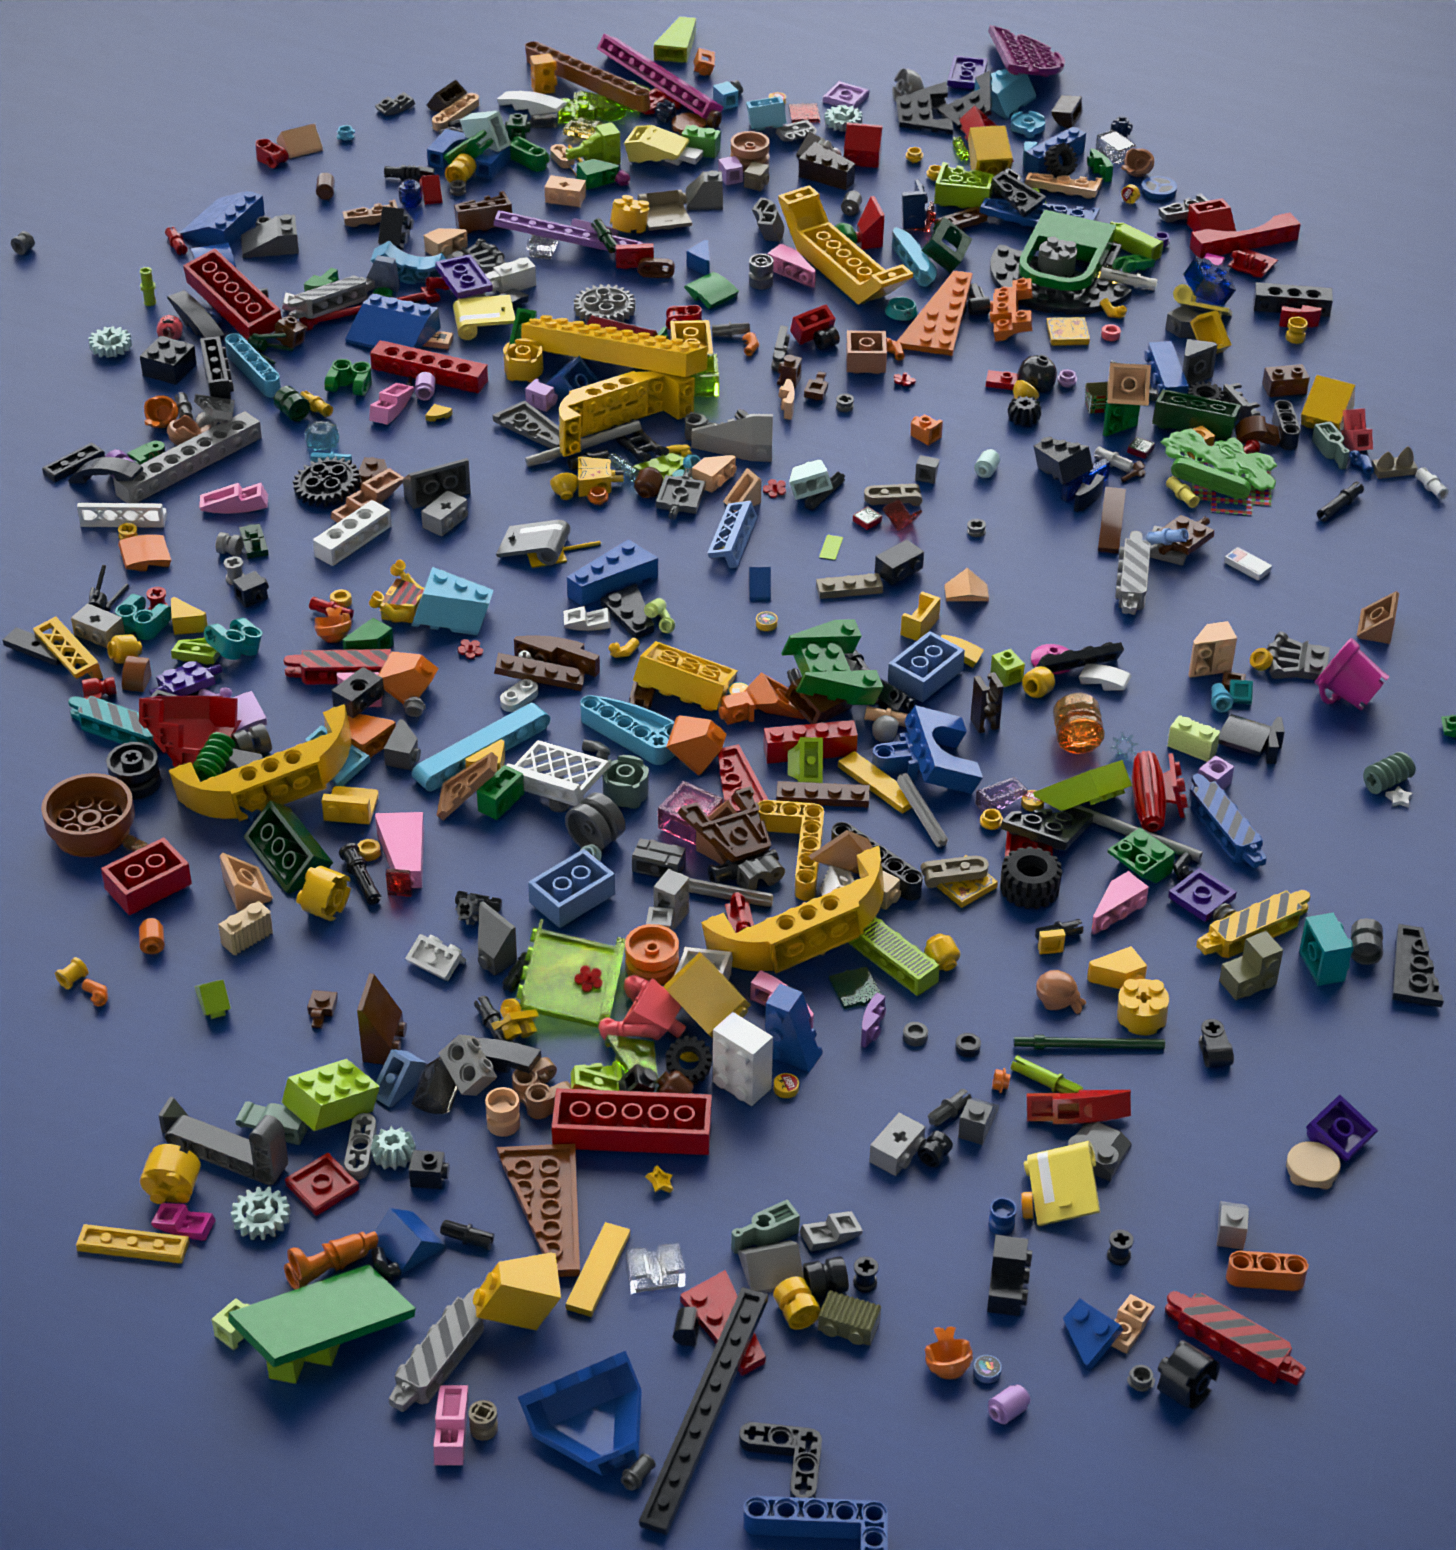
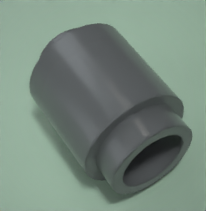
M857 191L846 193L841 204V210L844 214L849 216L857 214L862 203L861 194Z

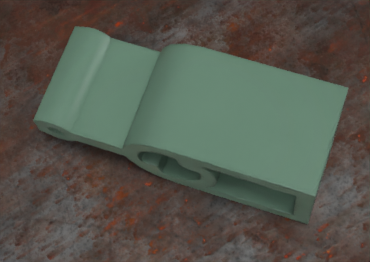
M1331 421L1315 424L1312 442L1326 458L1334 459L1340 469H1346L1349 449L1343 446V435Z
M247 1101L235 1120L236 1125L239 1127L255 1129L265 1115H272L283 1124L285 1141L296 1145L301 1144L309 1128L306 1123L285 1105L270 1103L264 1107Z
M788 1199L756 1213L752 1217V1224L741 1229L735 1228L731 1232L732 1251L734 1254H738V1250L745 1249L751 1245L762 1246L777 1243L798 1234L800 1215Z

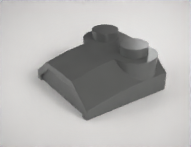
M1099 1122L1085 1123L1078 1133L1069 1139L1068 1145L1090 1141L1096 1159V1166L1093 1167L1094 1175L1111 1182L1132 1143L1121 1131Z

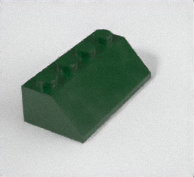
M1163 389L1155 403L1152 424L1162 429L1174 428L1178 432L1204 426L1215 435L1216 439L1226 441L1232 438L1241 405Z
M271 800L243 836L284 891L289 894L304 887L306 882L305 875L310 867L324 866L330 868L333 864V861L291 808Z

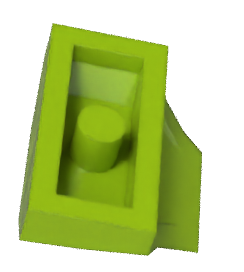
M800 737L798 744L788 751V776L797 779L798 782L823 783V738Z

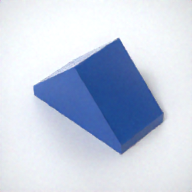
M703 240L686 250V267L704 276L710 273L708 240Z
M749 567V601L771 600V567Z

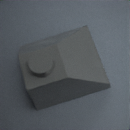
M711 170L703 172L686 187L687 210H723L722 171Z
M481 902L479 904L478 962L483 969L488 970L495 976L517 961L516 929L514 925L485 902Z

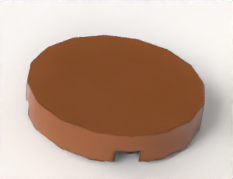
M682 113L672 119V129L675 133L678 131L681 135L687 125L706 128L707 121L696 113Z

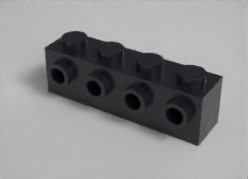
M220 336L201 338V351L209 394L213 397L231 399L230 392H234L226 348L221 346Z

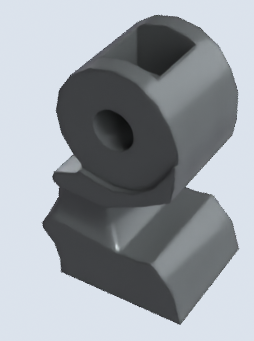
M772 855L765 856L760 861L758 859H755V861L746 860L741 865H738L736 883L740 888L756 890L758 880L762 878L768 886H772L783 878L785 869Z

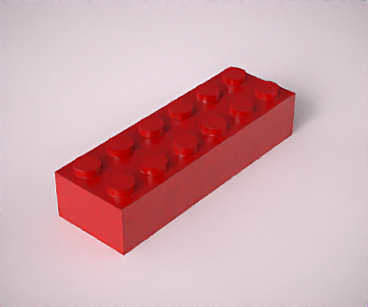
M215 248L183 265L186 282L247 340L253 333L271 334L275 331L274 326L276 322L282 319L281 310Z
M556 1088L552 1120V1145L575 1144V1149L709 1155L712 1095Z

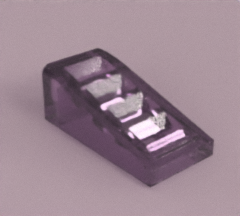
M1012 777L977 790L975 804L982 812L987 809L999 811L1027 794L1028 789L1017 778Z

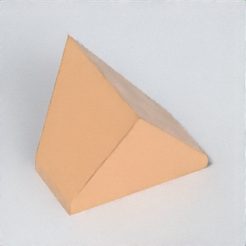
M747 468L723 500L726 505L728 503L751 501L753 506L760 504L761 479Z
M968 568L944 585L946 601H989L987 584Z

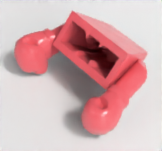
M637 975L629 976L624 981L625 994L633 1002L624 1020L619 1022L607 1017L600 1021L598 1027L603 1040L609 1043L626 1039L627 1036L659 1040L667 1031L674 1037L679 1038L686 1028L684 1024L675 1019L681 1009V1005L653 978L648 981Z

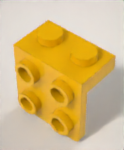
M345 786L333 787L331 794H323L321 800L324 820L370 825L379 796L378 790Z

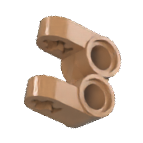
M548 1057L540 1058L530 1074L515 1070L512 1074L513 1090L518 1094L519 1102L526 1105L527 1114L534 1119H543L553 1113L556 1088L571 1089V1084L568 1081L560 1082L552 1087L544 1084L550 1081L557 1073V1067Z

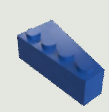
M628 539L567 576V597L579 605L585 606L600 600V598L605 597L610 592H617L632 584L641 585L643 580L648 578L651 580L657 579L658 557Z

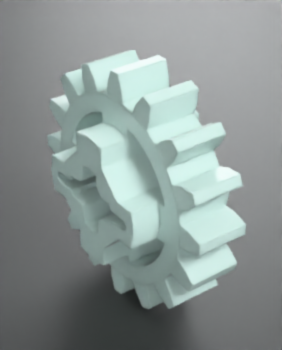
M837 105V108L831 107V110L827 109L825 125H828L829 128L833 127L834 130L840 129L843 132L846 131L847 122L862 124L863 115L862 112H859L858 108L853 109V106Z
M114 326L104 327L102 331L97 329V333H91V337L88 338L90 351H93L94 355L99 354V357L106 355V358L117 357V354L124 355V351H129V347H132L131 334L127 330L122 331L121 327L114 329Z
M257 1187L254 1193L248 1189L246 1190V1197L239 1195L237 1197L238 1203L232 1204L233 1211L231 1212V1217L235 1230H240L241 1236L250 1233L252 1240L256 1235H260L262 1240H265L266 1234L274 1237L276 1236V1229L283 1231V1223H289L290 1206L287 1202V1197H281L279 1190L271 1193V1187H267L265 1191H261V1188Z

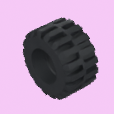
M1027 847V849L1018 848L1017 851H1011L1009 856H1005L1004 862H1002L1000 890H1002L1003 897H1007V901L1010 903L1014 902L1017 907L1023 906L1024 909H1030V907L1040 909V906H1049V902L1053 903L1059 895L1062 874L1061 863L1058 862L1056 856H1051V852L1042 851L1041 848L1033 849L1032 847Z

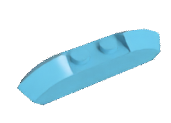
M895 227L892 232V248L904 265L913 273L917 283L920 286L927 287L936 278L937 271L935 265L921 251L920 244L908 232Z

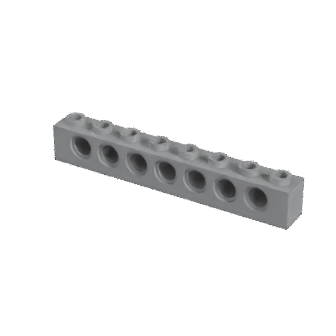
M244 411L232 417V421L228 420V423H221L141 464L144 470L133 481L117 482L115 478L113 479L116 496L126 503H138L262 438L260 421Z

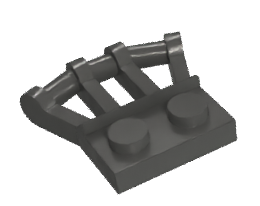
M479 238L468 249L462 247V251H455L452 254L445 255L446 259L470 254L484 273H489L493 271V267L506 263L504 261V254L495 245L486 243L482 238Z
M1278 632L1275 640L1267 646V650L1273 656L1269 673L1273 679L1298 677L1316 680L1328 665L1330 647L1308 644L1309 641L1300 643L1289 638L1285 632Z

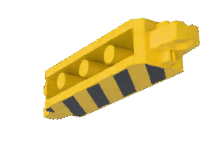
M1286 890L1272 895L1262 902L1254 903L1244 910L1234 912L1224 919L1214 921L1209 926V932L1197 939L1196 947L1204 955L1214 952L1225 958L1237 955L1244 951L1246 938L1265 931L1274 938L1298 927L1299 917L1308 911L1309 906L1307 902H1309L1311 896L1305 890H1299L1292 894Z

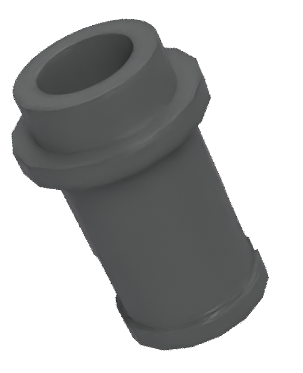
M646 1453L641 1454L639 1460L630 1469H625L622 1472V1484L629 1490L640 1488L642 1480L656 1466L654 1459Z

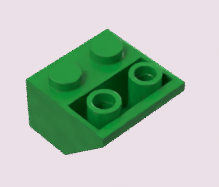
M1107 399L1103 435L1108 436L1137 426L1140 405L1108 404Z
M1138 828L1110 847L1107 852L1141 877L1154 883H1158L1173 871L1175 852L1141 828Z

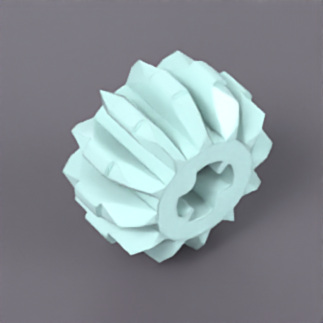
M392 1126L388 1131L381 1129L379 1135H374L373 1143H371L370 1147L376 1165L382 1164L384 1170L392 1167L394 1171L397 1166L405 1168L407 1162H411L413 1150H416L411 1133L404 1132L402 1127L394 1130Z

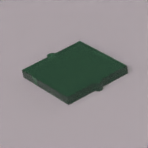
M867 966L854 970L847 969L845 972L829 976V981L844 1009L859 1005L865 1006L877 992L881 994Z

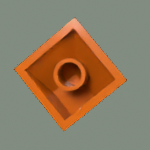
M391 652L378 676L383 678L384 690L404 705L405 700L410 697L421 696L432 682L439 668L421 654Z
M762 672L744 690L747 691L755 704V710L760 709L769 714L805 719L785 697L789 688Z
M679 715L675 719L666 748L699 776L721 751L727 734L712 720Z

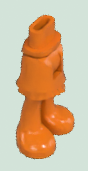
M375 1231L366 1235L364 1232H360L337 1240H330L329 1243L322 1244L324 1251L306 1257L300 1248L293 1247L288 1249L289 1263L284 1265L287 1281L293 1289L307 1286L311 1281L331 1268L335 1271L343 1270L347 1265L365 1257L369 1250L377 1247L378 1235Z

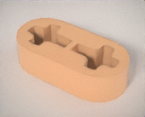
M556 144L550 148L551 158L561 168H570L569 165L575 164V159L568 161L565 150L568 148L564 145Z

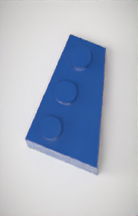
M781 983L766 1002L765 1032L773 1036L772 1059L810 1073L823 1054L821 1047L817 1046L815 1040L816 1030L810 1026L809 1019L811 1016L803 992Z

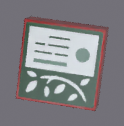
M867 506L853 515V521L868 530L882 522V515Z

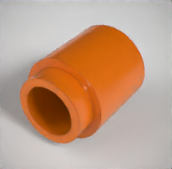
M154 918L144 920L139 927L140 949L146 954H157L164 949L165 945L163 925Z

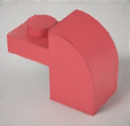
M1365 408L1343 410L1344 430H1341V434L1344 437L1343 443L1349 451L1372 450V429H1366Z

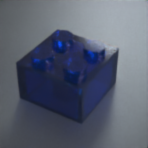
M1196 256L1183 273L1194 296L1220 307H1224L1236 291L1232 283L1233 281L1227 273L1228 270L1222 265L1217 266L1206 258L1201 259Z

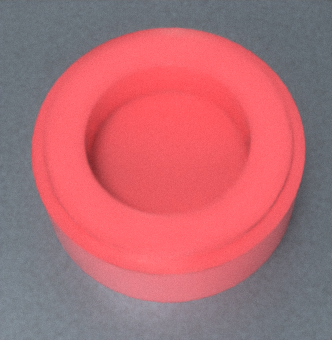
M1109 324L1102 327L1101 337L1104 340L1116 341L1120 338L1121 329L1118 326Z

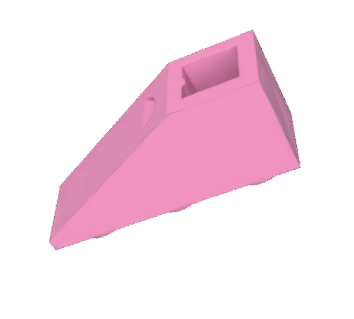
M779 244L768 253L773 258V272L812 288L815 287L816 271L796 249Z
M1130 871L1112 880L1093 916L1091 933L1095 935L1101 930H1106L1110 925L1126 918L1133 911L1143 908L1147 903L1149 887Z

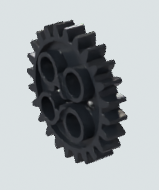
M337 456L332 460L326 457L324 461L318 458L317 463L310 461L311 465H303L304 470H298L299 475H295V480L293 481L295 495H297L298 499H302V503L308 502L309 506L316 503L317 507L321 503H324V506L327 507L328 503L336 505V501L343 502L344 497L350 496L349 493H356L355 488H359V483L361 482L356 464H352L351 460L345 462V458L338 460Z

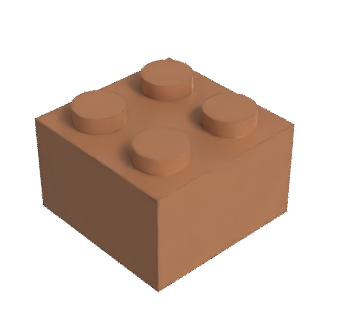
M847 331V372L886 373V331Z

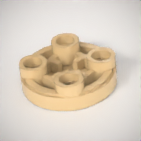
M1302 1142L1295 1145L1289 1151L1286 1167L1293 1184L1329 1189L1338 1177L1340 1160L1337 1154L1324 1144Z

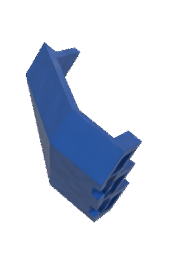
M626 1350L518 1396L534 1438L601 1476L639 1460L642 1389Z

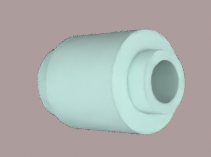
M994 450L984 451L974 466L975 472L983 478L991 477L1000 463L999 454Z

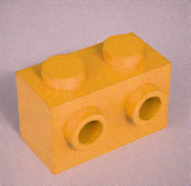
M551 54L530 56L531 87L533 92L540 94L555 93V86H557V77L554 75V71L557 70L556 60H553Z

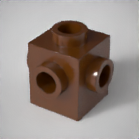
M291 316L279 319L274 326V334L285 333L286 337L275 339L292 349L303 343L307 326Z

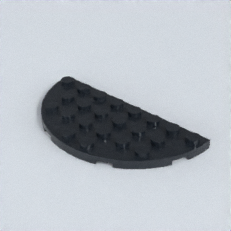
M1001 244L994 250L991 257L990 274L998 289L1001 287H1012V280L1023 278L1019 274V261L1023 251H1018ZM1034 256L1029 263V266L1038 271V256ZM1075 270L1074 274L1068 278L1077 277L1083 273ZM1095 277L1089 287L1076 291L1058 290L1032 283L1033 298L1018 300V303L1047 313H1052V310L1064 311L1065 315L1091 314L1104 311L1100 301L1108 298L1112 305L1118 306L1131 297L1132 289Z

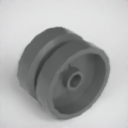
M594 792L588 795L580 804L570 809L565 816V825L568 833L581 848L592 844L598 846L603 851L609 846L610 842L615 841L625 831V820L622 812L609 797L601 793Z

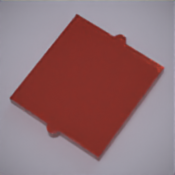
M817 103L788 104L792 123L804 120L820 122Z

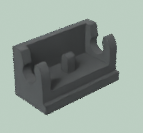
M1240 383L1224 384L1223 401L1241 405L1238 416L1239 421L1250 416L1261 415L1259 411L1254 409L1260 407L1257 402L1249 403L1243 397L1242 392L1235 390L1242 388Z

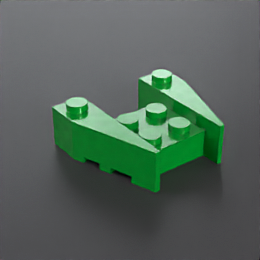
M855 619L832 620L789 636L781 654L782 656L793 655L802 676L796 689L797 693L811 696L814 693L821 694L833 701L836 698L847 700V704L851 705L875 704L883 689V684L877 670L851 671L844 655L852 654L862 637Z

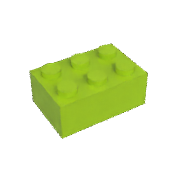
M344 1059L288 1077L281 1103L311 1129L316 1131L352 1119L359 1114L373 1112L380 1086L351 1061Z

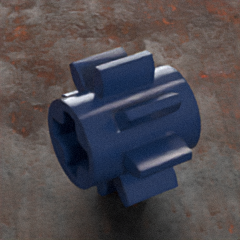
M664 99L663 103L659 102L655 107L656 118L662 122L667 123L668 119L672 120L676 116L677 110L675 104L671 101Z
M1119 116L1111 123L1110 131L1114 132V136L1117 138H1126L1132 132L1133 123H1129V118Z

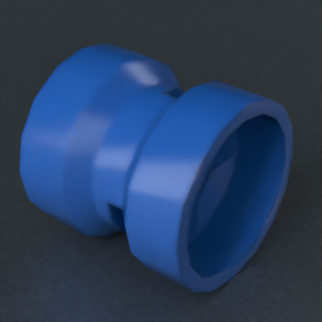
M1000 1197L993 1200L990 1205L988 1225L995 1234L1007 1235L1015 1228L1017 1206L1011 1199Z

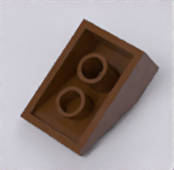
M369 973L357 1009L362 1061L384 1065L391 1049L401 1050L400 1040L401 1037L406 1036L407 1023L403 1022L402 1010L375 974Z

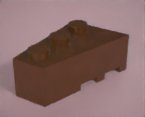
M501 191L499 196L490 198V195L484 196V200L475 202L473 199L454 205L457 229H465L467 234L475 230L487 231L490 228H495L497 226L493 225L498 210L513 213L512 203L505 192Z

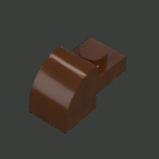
M1250 416L1242 419L1235 426L1237 440L1241 443L1246 444L1248 440L1253 439L1272 446H1277L1280 443L1278 426L1266 423L1265 416Z

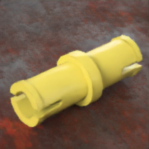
M1174 476L1168 478L1166 486L1175 493L1176 498L1183 500L1191 508L1199 504L1200 498L1191 491L1187 484H1183Z

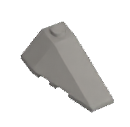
M773 414L746 415V418L739 420L729 419L727 423L719 425L713 423L693 428L691 448L726 456L733 455L736 458L749 461L772 462Z

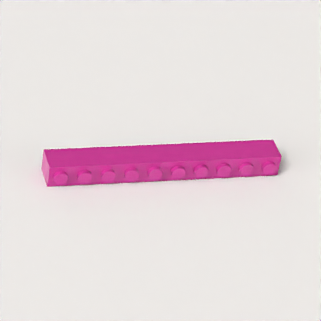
M603 34L597 50L705 119L708 118L712 110L722 111L723 106L619 39Z

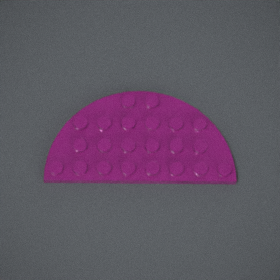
M993 25L989 26L988 32L1010 74L1018 75L1023 73L1049 77V75L1062 72L1065 59L1059 52L1055 51L1053 53L1050 46L1023 34L1016 36L1008 29Z

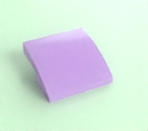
M252 691L233 697L238 698L237 720H242L236 732L249 730L250 727L261 723L267 725L266 716Z

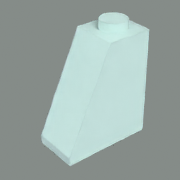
M499 111L471 113L460 119L465 137H474L476 133L484 129L487 135L478 141L479 144L492 138L494 142L488 148L496 152L511 145Z

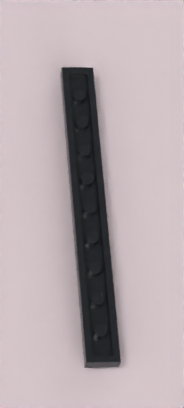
M741 1287L639 1519L640 1527L664 1535L668 1534L767 1305L768 1294Z

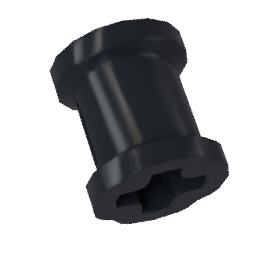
M1115 1230L1110 1234L1109 1243L1111 1246L1107 1250V1258L1115 1265H1125L1131 1259L1130 1248L1134 1242L1131 1233L1126 1230Z
M868 1256L858 1258L854 1263L856 1275L853 1278V1285L858 1291L869 1293L877 1286V1277L875 1275L878 1272V1263L875 1259Z

